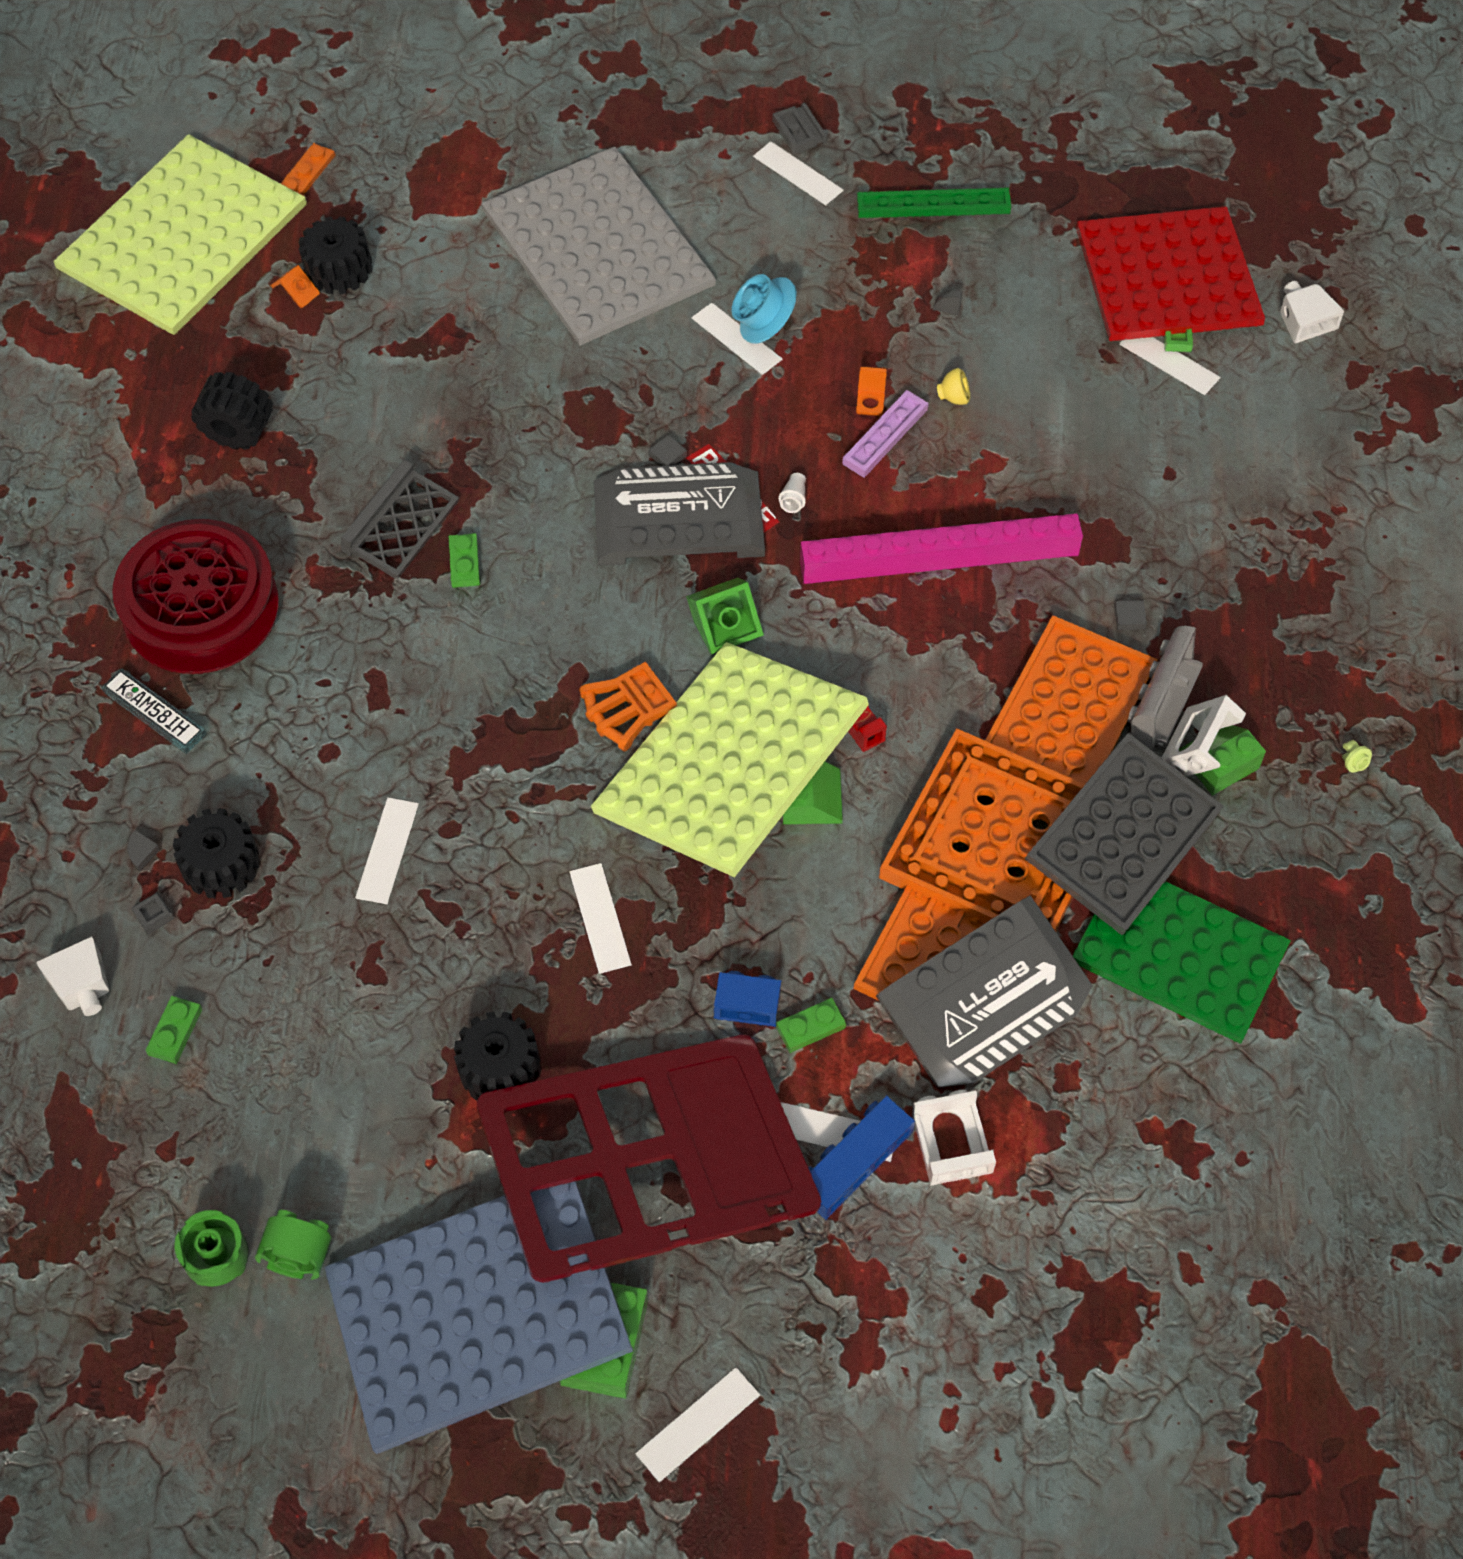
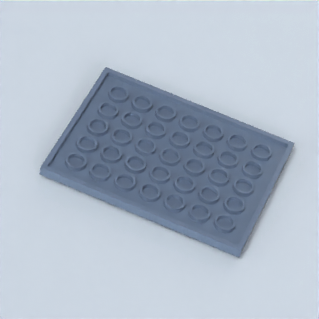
M577 1181L533 1191L530 1194L550 1250L556 1251L596 1241ZM505 1195L325 1266L371 1447L376 1454L633 1352L606 1268L593 1271L587 1270L545 1283L535 1281L530 1275ZM586 1254L568 1258L570 1266L588 1261Z

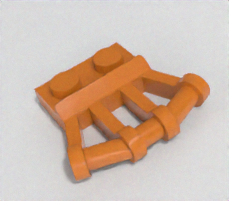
M646 662L615 679L585 684L579 689L580 696L585 701L587 710L585 716L590 722L595 723L597 726L596 731L600 736H605L617 743L618 748L624 752L631 747L634 739L645 726H652V722L665 716L671 709L677 706L676 701ZM619 691L599 703L596 702L595 696L597 694ZM625 701L629 704V707L607 719L603 716L604 713ZM638 716L637 720L625 734L615 729L617 726Z

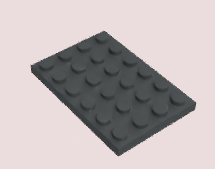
M1127 733L1027 854L1025 860L1119 934L1123 935L1224 806L1139 740Z

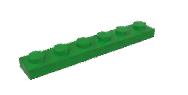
M1009 188L857 192L858 218L1010 214L1011 200Z

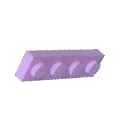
M906 390L843 457L842 465L865 478L928 410V402Z

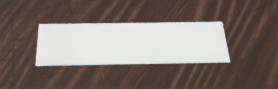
M769 142L753 155L754 158L824 205H827L844 191L773 142Z
M710 303L691 317L762 375L783 360L765 344L747 342L741 335L740 324L713 303Z
M1153 337L1122 340L1119 344L1203 395H1206L1221 378L1179 352L1165 351L1164 343Z
M387 797L355 899L388 904L419 803Z
M602 864L569 871L599 974L631 966Z
M780 1102L796 1140L825 1147L831 1144L836 1146L843 1139L842 1134L852 1123L858 1124L861 1122ZM892 1154L885 1161L891 1162Z
M735 1368L635 1454L657 1481L661 1482L756 1400L760 1394L742 1373Z

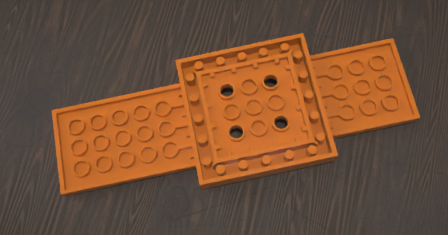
M1052 615L986 740L956 728L880 867L879 879L903 889L904 892L859 973L853 989L878 1000L876 998L877 994L1030 895L1055 932L1057 931L1073 897L1026 861L1025 857L1112 753L1128 723L1132 706H1136L1139 701L1138 697L1143 683L1147 684L1150 679V668L1154 661L1158 662V659ZM986 795L992 798L993 803L983 805L979 803L977 798ZM1038 819L1043 820L1048 824V827L1040 830L1035 828L1032 822ZM956 842H963L969 849L965 852H957L952 845ZM1010 867H1019L1023 870L1024 875L1013 877L1008 873V869Z

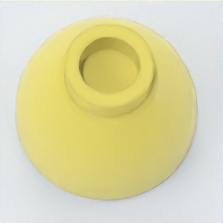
M955 368L944 377L942 383L937 384V392L941 400L946 399L956 405L968 404L970 390L966 375L962 369Z

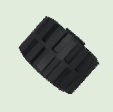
M340 216L337 220H333L332 217H326V221L319 222L317 220L313 222V227H307L303 231L304 237H300L298 242L300 247L298 249L308 278L318 291L325 288L326 294H333L334 290H339V294H345L348 288H351L353 291L358 289V283H365L368 280L367 274L372 272V259L362 227H358L357 222L353 220L347 222L346 217Z
M217 372L207 378L191 411V419L196 424L195 427L200 432H203L208 439L216 441L221 446H228L231 449L238 450L241 448L246 450L250 449L251 446L257 445L273 411L272 400L268 399V393L265 390H261L259 388L260 385L247 380V377L237 376L231 372H226V374Z
M218 808L216 814H212L210 809L202 810L203 816L196 818L193 814L187 818L189 823L187 827L180 825L178 828L179 838H174L173 848L175 853L173 854L184 881L188 886L191 885L194 892L200 895L204 890L207 898L214 899L216 898V892H221L223 898L231 897V889L236 887L240 893L246 889L244 880L247 879L252 882L256 877L254 868H259V852L249 825L246 821L242 822L240 815L233 812L228 816L227 810Z
M495 1012L486 1013L487 1019L480 1021L477 1016L470 1020L472 1025L470 1029L463 1027L459 1032L461 1041L455 1040L454 1051L456 1056H454L464 1089H469L470 1096L476 1101L483 1093L534 1082L535 1077H540L541 1059L535 1035L531 1027L527 1028L526 1022L520 1017L513 1021L511 1013L503 1012L501 1017H496Z

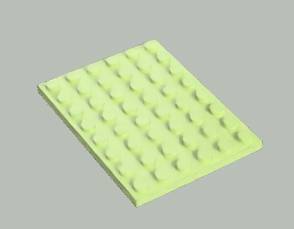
M188 134L54 260V264L60 271L175 335L307 204L306 198Z
M726 642L676 702L677 706L665 715L594 801L591 808L594 814L735 877L869 705L867 697Z

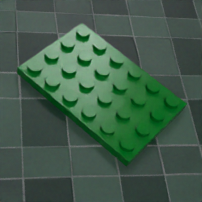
M1165 881L1123 935L1119 934L1094 914L1073 954V958L1080 967L1241 1044L1291 940Z

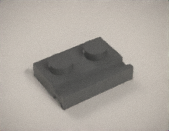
M802 103L799 108L794 106L772 114L773 123L794 154L816 147L817 143H827V135L805 103Z

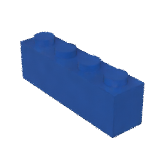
M888 1096L880 1103L874 1101L864 1112L865 1118L858 1124L852 1123L842 1134L843 1139L836 1146L833 1144L828 1146L820 1156L821 1161L814 1168L808 1167L821 1197V1205L817 1213L825 1220L913 1133L915 1120Z

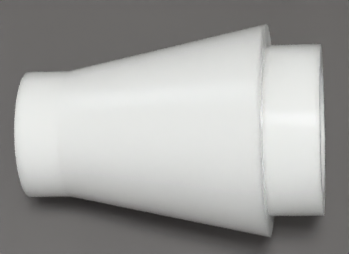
M801 473L791 474L789 481L779 495L780 506L788 513L799 512L806 503V478Z

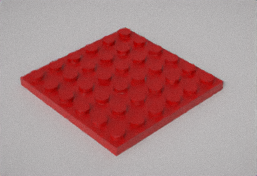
M1227 206L1077 221V234L1109 341L1165 336L1166 331H1171V334L1186 333V329H1192V333L1264 325L1265 315Z

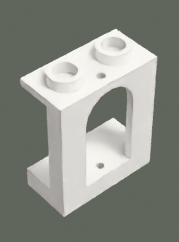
M1227 695L1187 707L1161 758L1185 777L1219 768L1221 764L1208 751L1219 729L1241 723L1246 713ZM1192 724L1199 733L1188 748L1179 752V747Z
M957 1090L950 1093L949 1096L940 1098L926 1096L919 1099L918 1102H914L912 1117L915 1120V1128L930 1186L992 1174L994 1171L996 1160L993 1150H988L976 1106L977 1091ZM952 1113L961 1119L968 1140L970 1155L941 1160L932 1126L934 1119L938 1115Z

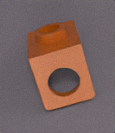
M299 265L287 271L270 285L274 288L281 284L300 308L306 306L320 294Z
M860 367L857 414L883 415L886 369ZM867 398H873L878 402V405L874 408H867L863 405V401Z

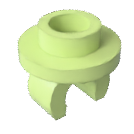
M1354 740L1343 744V748L1348 753L1342 755V759L1345 761V767L1348 771L1354 773L1362 771L1369 766L1372 752L1368 747L1359 746Z

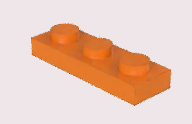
M313 143L281 184L304 196L335 157V151Z

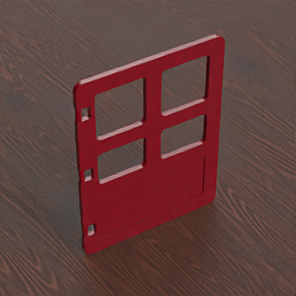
M736 1035L490 1091L480 1095L477 1100V1111L530 1275L538 1282L545 1283L569 1277L575 1273L587 1270L593 1271L672 1251L674 1248L691 1244L692 1246L767 1227L776 1222L799 1219L814 1215L820 1209L821 1197L755 1041L747 1035ZM638 1081L643 1082L650 1095L664 1135L618 1145L613 1137L597 1092ZM564 1098L574 1099L593 1151L529 1168L521 1166L504 1114L508 1111ZM672 1159L677 1166L695 1215L653 1227L647 1226L626 1170L661 1160ZM595 1176L601 1177L622 1233L617 1236L556 1251L550 1250L530 1194L533 1191ZM778 1205L783 1206L785 1212L768 1216L766 1208ZM685 1229L686 1237L670 1240L668 1233ZM586 1254L587 1262L570 1266L568 1258Z

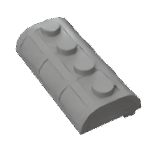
M1179 626L1175 628L1170 640H1163L1159 651V656H1162L1160 662H1153L1149 672V678L1152 679L1149 684L1143 683L1140 689L1138 699L1141 702L1139 707L1133 705L1129 713L1128 722L1131 723L1132 736L1151 750H1153L1154 746L1158 748L1166 747L1202 669L1203 663L1194 660L1195 627Z

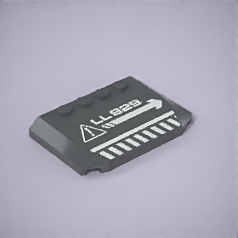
M730 462L620 468L594 480L598 566L626 564V558L722 552H737V558L765 557L757 471Z
M1030 895L878 993L876 998L938 1089L949 1086L973 1085L1073 1019L1078 1014L1093 985Z

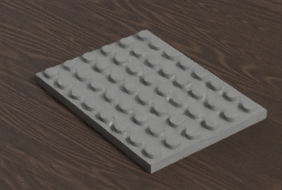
M615 146L481 203L485 215L579 346L716 285L713 274Z

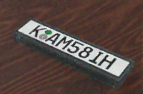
M122 668L101 687L104 694L186 754L207 734L202 726Z

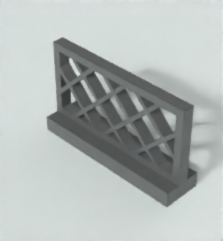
M404 459L341 537V551L350 557L352 554L357 555L398 580L457 505L459 497L414 471L413 464ZM416 481L424 486L425 492L410 494L409 487ZM442 497L449 502L445 507L433 508L431 498ZM427 499L429 509L414 511L412 501ZM408 502L410 512L395 514L393 507L396 503ZM431 516L433 523L430 526L418 528L417 517ZM412 518L414 528L399 531L396 520ZM393 522L395 531L379 533L378 525L380 523ZM416 535L417 543L415 546L402 547L400 537ZM397 539L398 548L383 550L381 540ZM377 541L379 551L368 553L361 547L365 542ZM400 555L402 562L395 569L386 563L385 557Z

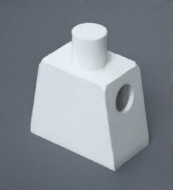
M1292 281L1285 286L1284 292L1286 295L1280 311L1294 343L1339 328L1344 310L1319 285L1314 284L1301 288L1297 281Z
M89 937L36 962L44 977L68 1010L81 1007L85 1016H92L102 1009L98 998L109 992V986L102 956L93 937Z

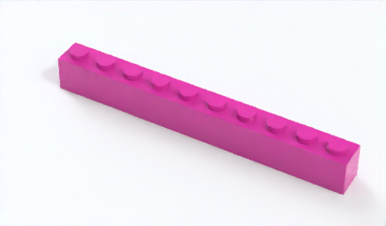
M1067 514L802 541L800 565L803 583L808 584L1079 556L1083 534L1078 514Z

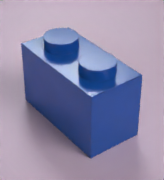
M737 971L719 972L714 1003V1019L776 1027L781 980H775V978L768 975L753 977L745 976Z

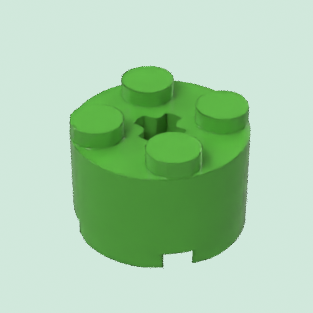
M205 1210L192 1215L185 1221L186 1224L180 1233L178 1232L176 1235L174 1248L180 1264L196 1284L210 1287L221 1286L232 1281L245 1271L249 1252L248 1244L234 1219L217 1210Z
M278 1210L277 1215L270 1217L267 1221L255 1260L260 1264L263 1258L268 1262L267 1269L287 1277L303 1279L304 1273L312 1274L311 1280L317 1279L332 1239L331 1235L327 1232L329 1225L319 1220L307 1222L297 1219V1215L293 1212Z

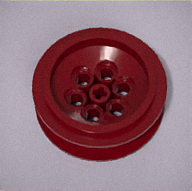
M190 519L171 523L152 531L127 552L118 566L113 581L114 606L123 624L127 639L134 650L149 663L161 669L181 674L214 672L242 661L258 649L266 640L274 627L279 610L277 586L272 576L269 559L262 546L254 537L241 528L218 520Z

